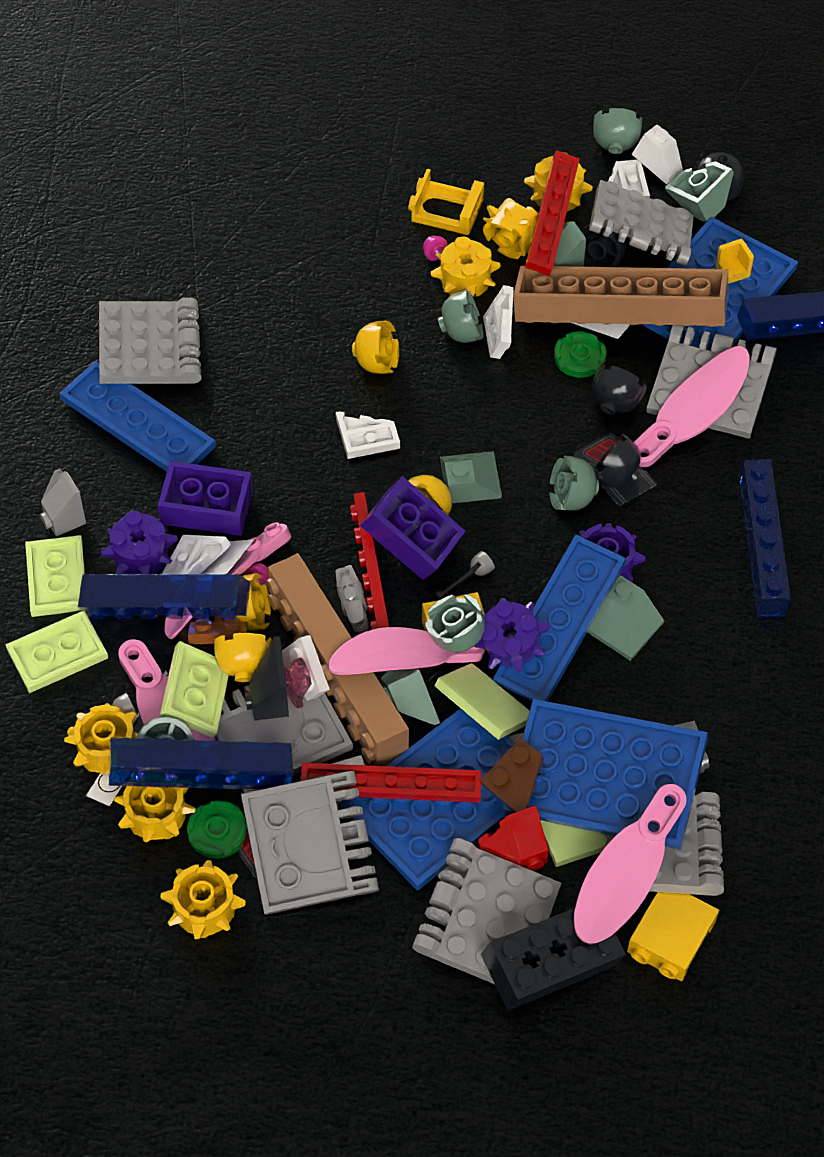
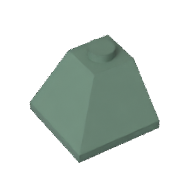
M494 451L440 457L444 484L451 493L452 503L502 498Z
M620 575L587 632L631 661L661 627L664 620L645 591Z

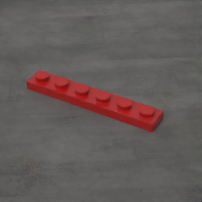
M557 150L552 159L525 268L547 276L550 275L553 269L580 160Z
M365 493L354 494L355 505H351L350 509L353 522L358 521L359 527L354 528L356 543L363 545V550L358 551L361 567H367V573L362 574L365 591L371 590L372 597L366 598L369 614L375 613L376 617L375 621H371L372 630L389 627L373 537L360 526L368 516Z
M302 763L301 781L354 771L357 784L334 789V792L357 788L359 791L357 797L480 803L481 770Z

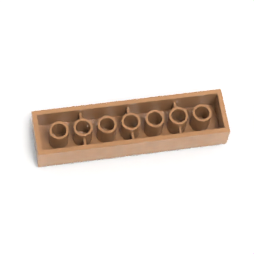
M520 266L513 295L515 322L725 326L728 303V269L553 266L550 275L547 276L527 269L525 266Z
M295 554L269 566V579L266 580V584L270 591L267 597L274 611L278 609L281 614L282 625L287 632L291 630L294 635V642L300 637L311 636L330 689L325 694L327 697L331 695L335 703L333 705L340 719L345 718L347 721L348 732L353 741L358 740L361 744V752L365 761L368 764L372 763L374 766H387L409 749V728L373 672L337 675L329 671V661L332 655L340 646L352 638L300 555Z

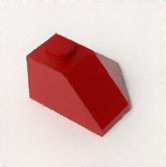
M536 806L506 816L499 822L501 827L492 836L490 833H486L478 839V849L531 871H536L547 863L548 846Z

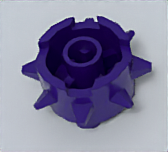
M131 511L114 524L112 529H107V532L110 534V545L102 550L101 554L103 557L115 560L117 574L124 573L134 578H139V575H142L144 578H149L150 572H152V575L156 574L166 563H172V560L168 557V547L178 540L176 535L166 534L161 518L156 519L154 516L140 513L139 511Z
M606 523L604 527H602V524H598L587 531H580L582 538L626 558V564L620 575L630 582L634 580L631 575L633 565L645 562V556L635 551L634 540L636 535H630L628 531L617 525L616 528H613L611 523Z
M502 598L495 607H492L484 615L485 631L481 640L474 647L487 650L490 656L488 665L490 669L499 664L508 668L513 666L519 673L522 672L523 663H529L536 655H545L546 652L541 647V635L550 629V624L536 621L532 612L533 602L524 606ZM516 632L514 636L510 634L508 638L506 637L509 633Z

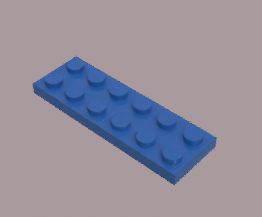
M97 361L60 392V398L63 402L166 472L168 471L170 461L197 465L216 447L213 438L132 384H100V364Z
M575 535L532 611L536 621L550 624V629L541 635V647L546 652L545 655H536L529 663H523L522 672L519 673L513 666L508 668L500 665L493 681L532 702L533 699L548 702L624 568L626 558Z

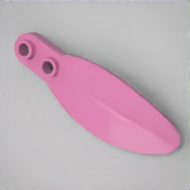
M735 346L720 353L693 373L671 394L659 411L656 422L634 441L641 453L648 454L647 457H641L640 467L652 465L674 444L686 441L700 434L714 424L728 410L742 388L748 373L750 357L744 347ZM663 435L667 438L665 440H660L658 437Z
M278 522L272 523L264 529L262 534L249 539L254 541L212 593L178 595L177 593L166 616V636L169 639H173L198 610L213 597V593L220 591L253 563L263 560L288 542L291 534L287 525L279 524Z
M401 627L378 628L359 634L340 646L329 661V671L337 675H351L437 666L445 662H478L481 660L486 649L473 647L459 653L447 652L434 643L428 631Z
M134 639L128 640L119 648V660L136 688L137 707L144 725L153 718L161 717L160 712L168 677L161 673L159 666L143 642ZM131 655L138 656L136 660L129 659ZM146 677H150L153 679L149 683L143 681V679ZM190 729L193 733L196 747L192 761L183 771L197 776L208 775L218 768L220 760L215 737L211 738Z
M674 784L662 786L656 792L640 819L618 833L593 863L581 887L574 911L575 932L583 942L594 944L613 935L628 921L645 899L656 879L663 860L666 835L686 805V794L679 786ZM666 796H671L674 799L673 806L665 804L664 798ZM649 822L657 823V832H651L648 829Z

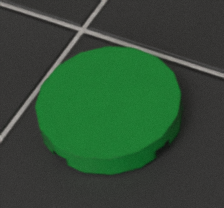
M583 331L566 334L565 338L562 340L560 338L557 341L554 349L555 364L565 374L577 378L590 377L596 374L598 367L604 365L607 353L603 342L601 344L595 335Z
M219 800L196 808V811L189 817L187 825L189 842L195 851L204 857L213 859L229 857L236 853L244 844L248 831L246 820L241 810L230 802Z

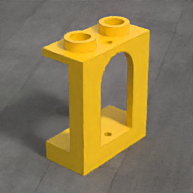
M427 169L424 177L419 178L417 182L416 195H412L409 201L408 209L412 211V222L469 235L483 202L484 183L474 181L471 190L461 189L430 181L431 170ZM438 198L463 204L464 207L459 221L430 214L423 209V203L428 199Z

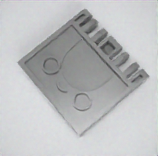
M600 180L596 190L589 230L599 234L601 228H604L603 235L609 237L613 231L619 234L618 241L624 243L626 237H629L630 246L646 251L650 245L652 246V254L657 255L661 249L667 252L666 259L672 261L674 255H676L675 262L686 266L691 255L690 244L694 215L690 214L686 209L669 206L660 199L653 200L645 197L636 190L629 191L621 188L615 182Z
M182 298L179 301H99L100 384L198 383L201 380V362L198 359L200 355L199 325L197 323L199 318L198 301L194 298Z
M673 325L647 405V413L658 415L667 399L686 379L714 357L733 347L734 338L715 334L711 351L706 349L710 332L704 331L701 336L700 347L697 348L690 346L695 335L694 328L688 327L684 343L680 344L684 326ZM739 340L737 346L746 348V342ZM755 344L752 350L751 361H749L748 373L742 388L728 410L709 427L710 429L750 439L777 348L766 346L762 361L758 363L762 346Z
M286 670L285 676L291 685L287 687L289 717L254 721L253 710H247L246 701L239 689L232 693L233 700L238 706L237 709L230 711L226 700L224 699L218 731L215 737L244 793L261 790L300 773L302 763H323L353 750V743L326 694L324 693L316 699L307 701ZM250 684L244 686L245 693L251 692Z
M354 771L241 794L265 915L379 891L377 878L352 882V878H360L376 873L374 866L368 865L350 870L348 860L362 859L372 854L369 847L346 851L345 846H354L369 841L365 820L340 824V819L363 814L362 807L359 806L342 810L337 809L336 801L354 799L359 795L357 788L334 792V789L357 784Z
M701 792L698 795H694L682 848L679 850L665 847L660 869L649 891L717 896L724 892L723 871L719 867L721 862H723L721 856V825L717 821L720 817V798L716 793ZM606 834V846L615 836Z
M455 838L449 850L451 854L447 855L446 862L449 866L465 872L466 876L463 878L460 874L449 870L441 871L439 877L443 882H437L429 902L432 906L427 907L425 912L426 917L446 926L445 931L443 932L440 928L429 924H421L418 930L420 934L416 935L412 948L418 953L495 984L482 959L481 953L491 941L549 919L561 883L478 849L473 843Z

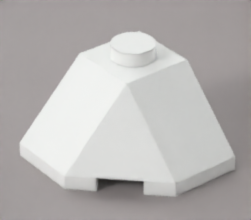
M658 125L643 135L632 153L637 160L667 185L683 170L676 140Z

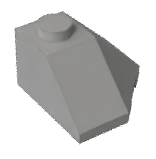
M61 469L55 470L41 500L43 513L40 514V517L46 529L51 528L57 537L86 524L80 491L69 473L66 471L62 472Z

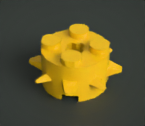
M553 156L537 163L534 176L527 177L524 180V183L533 188L534 194L530 199L532 201L535 200L538 206H541ZM578 164L567 211L580 206L582 194L592 191L593 186L584 182L586 169H583L580 164Z
M510 198L506 199L498 209L491 205L487 206L491 218H483L487 222L483 226L486 239L490 241L492 238L500 246L497 251L512 259H518L520 256L524 257L526 253H529L538 213L533 208H525Z
M465 236L458 237L455 242L444 248L442 254H436L441 260V266L431 271V276L441 279L444 291L450 295L468 289V292L470 291L473 297L475 294L477 297L484 293L489 286L496 285L491 279V273L499 269L501 265L499 262L491 260L490 249L481 243L470 240Z
M106 703L105 705L92 707L88 714L78 713L76 715L78 720L75 724L74 735L64 738V742L77 746L78 754L73 762L76 767L84 765L88 771L105 775L107 773L124 771L135 763L133 758L136 752L135 744L138 733H134L132 725L137 716L134 711L124 714L120 711V708Z
M161 770L145 771L143 776L135 773L130 775L131 781L128 782L123 796L114 797L115 802L124 806L126 813L119 822V827L121 829L130 828L134 834L143 837L144 842L170 839L179 835L178 830L181 828L186 814L196 811V808L186 804L184 794L191 786L190 782H177L170 773Z
M207 860L203 867L193 865L185 870L177 869V877L174 880L173 889L161 893V899L173 905L174 914L168 921V925L172 926L179 923L188 933L194 934V939L198 940L223 929L229 931L231 929L229 922L234 917L235 909L244 907L246 902L233 894L232 885L238 878V875L235 873L227 876L221 869L212 866L210 860Z

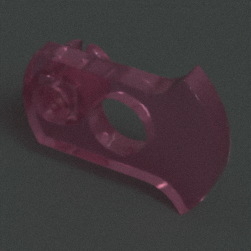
M301 657L295 659L290 667L284 668L287 693L296 708L304 707L303 697L312 685L308 668Z

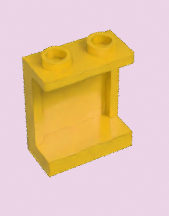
M657 892L633 933L627 952L639 963H648L656 967L665 977L683 981L687 969L708 931L712 930L719 909L690 894Z

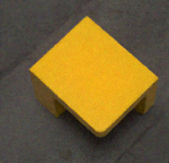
M741 238L719 246L715 267L717 269H728V284L750 277L754 256Z

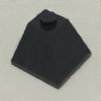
M280 637L273 638L249 681L251 692L245 693L247 710H253L254 721L289 717Z

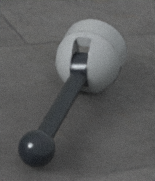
M483 551L476 554L471 559V569L445 589L436 591L435 599L441 600L445 598L446 594L473 574L484 576L494 570L495 566L490 557Z

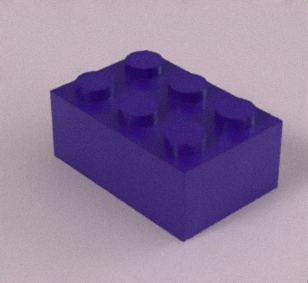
M170 461L158 503L159 517L162 519V524L242 536L253 493L251 472Z
M403 476L386 491L360 525L422 580L438 569L465 532L463 528Z

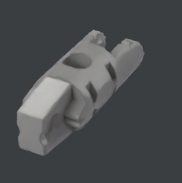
M352 565L336 570V581L343 614L348 617L354 632L362 634L367 632L369 627L366 614L368 606L364 598L362 584L358 580Z

